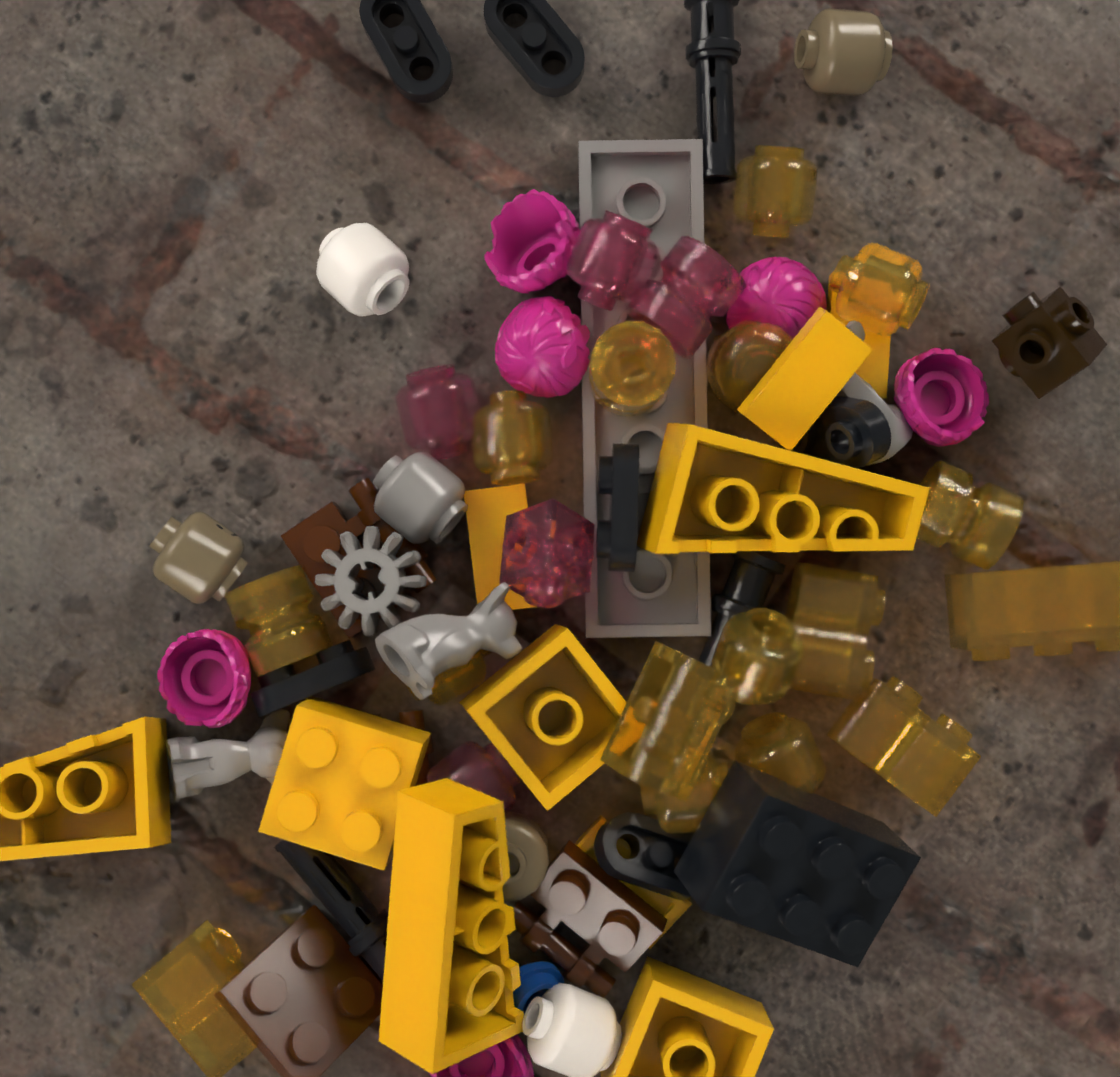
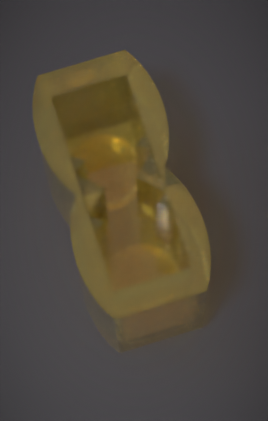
M796 562L776 668L775 683L782 688L857 701L860 687H869L874 672L875 655L873 651L867 650V638L871 626L878 627L880 625L885 610L886 594L885 590L878 589V576Z
M892 676L885 684L879 679L869 677L826 736L918 806L937 817L981 758L976 751L967 745L973 735L943 713L940 714L936 721L931 719L917 707L923 700V697L898 678Z

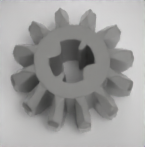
M367 526L363 535V548L357 537L352 532L346 531L340 535L341 544L347 553L346 556L331 549L324 550L321 555L322 559L336 567L335 574H317L315 576V584L319 586L334 585L336 593L325 597L320 603L324 611L335 609L342 604L346 606L339 617V627L343 629L350 628L356 622L360 613H362L363 634L371 636L377 632L379 613L385 624L392 628L402 623L401 617L394 607L395 604L409 612H416L419 609L420 603L415 598L405 594L404 591L406 587L419 588L426 586L425 576H406L405 568L417 564L421 560V556L418 551H410L399 558L395 557L403 543L404 537L401 534L393 532L386 539L380 550L379 528ZM375 563L382 568L378 579L386 586L381 594L380 591L369 592L368 597L361 593L364 582L357 575L361 568L363 570H373Z

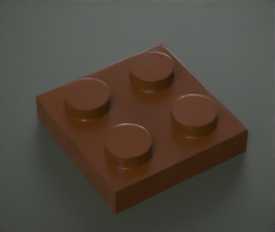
M315 904L306 909L214 994L216 999L281 1077H320L381 1014L383 985L359 956L354 957L348 950L350 946Z

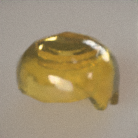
M743 320L727 332L715 335L710 342L706 359L707 379L715 397L735 413H740L737 411L738 407L794 338L778 325L761 323L754 320Z

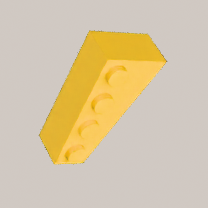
M667 423L637 546L655 554H679V552L737 553V551L800 552L808 550L908 551L914 549L930 488L691 424Z
M144 716L122 724L123 726L97 735H89L68 742L65 746L33 757L28 756L0 767V861L151 848L172 843L169 773L165 746L167 739L166 719Z
M448 778L398 791L379 1042L432 1075L523 1032L522 1023L524 1018V1011L514 1007L513 991L521 986L519 963L509 958L507 935L516 930L514 908L504 904L502 887L510 878L504 804L499 799Z

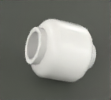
M355 223L345 228H337L331 231L322 241L319 249L320 256L317 261V278L321 286L349 312L359 317L374 314L383 315L393 310L405 297L410 283L407 256L377 228L368 223Z
M558 983L551 989H548L542 997H535L528 1005L522 1023L523 1033L527 1035L528 1052L533 1062L568 1077H593L599 1071L608 1069L615 1060L621 1044V1026L616 1019L615 1010L610 1002L605 998L570 984Z

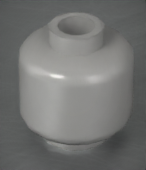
M425 451L414 453L404 460L397 455L393 456L383 465L373 480V484L379 488L374 502V511L382 520L415 545L422 544L430 539L436 544L440 543L455 528L468 508V505L462 501L465 494V486L461 479Z

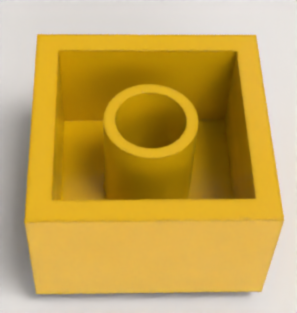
M554 624L459 702L547 811L646 729L643 722L567 627Z
M314 696L309 697L296 705L258 832L385 871L393 857L398 791L416 786L431 733Z
M647 956L620 1022L622 1037L618 1054L608 1069L600 1071L601 1077H755L774 1027L762 1002Z

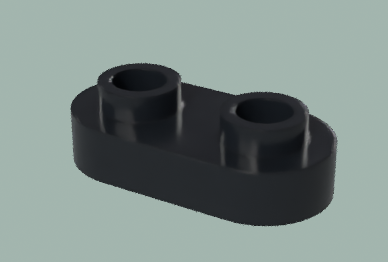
M361 0L359 14L363 28L397 90L408 100L417 103H428L442 97L452 83V61L447 47L421 1ZM398 13L404 17L399 26L391 28L383 24V20L387 15ZM422 65L429 66L434 70L432 76L424 81L416 80L412 77L413 71Z
M485 0L484 20L487 33L532 89L544 96L560 97L570 93L579 85L584 73L585 56L583 47L578 38L546 0ZM513 13H519L526 18L525 23L516 28L508 26L504 20ZM552 59L561 61L565 66L564 70L556 75L548 74L542 67L547 61Z
M836 396L792 451L858 469L883 458L888 453L891 445V431L886 417L875 404L863 399Z
M613 443L612 456L599 457L598 494H610L609 520H597L596 558H608V571H635L639 496V444Z
M347 640L315 653L319 665L297 674L293 663L257 677L262 689L250 693L258 716L261 717L376 670L367 646L354 650L351 640Z
M634 812L622 813L608 820L600 827L595 837L594 851L600 867L609 876L674 899L687 900L693 898L674 872L675 858H681L694 835L693 832ZM618 838L624 839L629 844L631 849L629 859L623 858L618 853L616 846Z

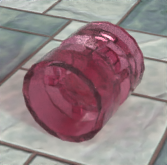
M681 236L660 263L663 278L661 280L648 279L626 307V311L639 327L661 345L683 358L691 359L713 331L710 317H724L747 285L739 272L712 248L689 236Z

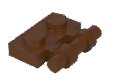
M370 478L360 481L348 490L361 509L351 519L347 520L337 503L332 501L281 535L322 599L335 594L334 585H316L315 576L322 573L335 574L336 567L326 563L321 555L325 549L337 551L343 556L347 555L340 540L342 533L346 531L352 532L357 537L362 548L363 542L360 537L364 535L367 526L379 528L380 539L383 544L393 532L398 533L374 511V502L378 490ZM404 538L402 546L395 557L399 558L410 551L419 552L421 560L417 564L405 568L406 576L421 575L426 577L425 587L413 588L416 593H419L436 582L437 579L424 561L429 556L422 545L412 544ZM375 563L373 570H363L361 568L357 575L364 582L361 593L368 597L369 592L380 591L381 594L386 586L378 579L382 568ZM342 604L330 610L337 621H339V617L346 606ZM360 613L356 622L350 628L343 629L349 639L363 631L362 613Z
M570 840L549 863L544 881L535 892L530 894L544 908L536 915L519 900L513 905L515 928L521 934L519 941L533 953L539 949L565 970L563 977L572 985L578 988L584 985L593 994L602 998L612 989L616 979L599 966L601 961L606 957L626 973L663 933L668 920L621 881L609 876L600 867L599 863ZM561 921L587 941L581 950L555 930V927Z

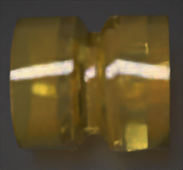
M625 321L611 326L598 338L591 352L588 383L593 397L605 410L618 416L635 417L649 412L662 400L675 375L676 357L672 345L658 328L645 322Z
M942 460L937 461L920 483L921 486L930 489L916 539L935 548L949 543L952 556L983 570H989L1002 557L1012 541L1020 523L1024 501L1021 496L990 482L977 488L973 486L972 474Z
M301 565L264 576L224 595L236 627L249 630L251 634L244 647L257 677L334 646L322 615L309 612L307 606L314 598V595Z

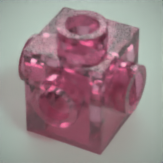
M554 498L507 515L499 584L506 582L510 590L523 596L528 604L541 608L557 607L563 603V600L589 593L594 557L595 524Z

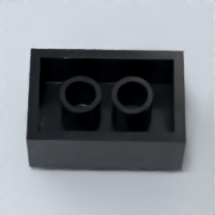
M734 760L674 872L702 911L859 967L921 857L882 821Z

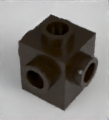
M1061 286L1042 300H1040L1035 292H1032L1002 315L1008 322V325L992 340L999 350V357L1004 367L1012 375L1021 377L1038 399L1090 366L1107 346V343L1094 329V320L1088 308L1075 297L1069 298Z

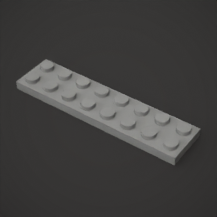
M703 139L578 141L581 325H586L590 331V338L585 345L590 350L588 356L590 362L582 378L585 637L711 636L709 552L655 554L637 546L634 572L608 571V558H596L597 520H609L610 494H598L599 457L612 456L613 443L639 444L638 541L667 423L691 424L708 429Z

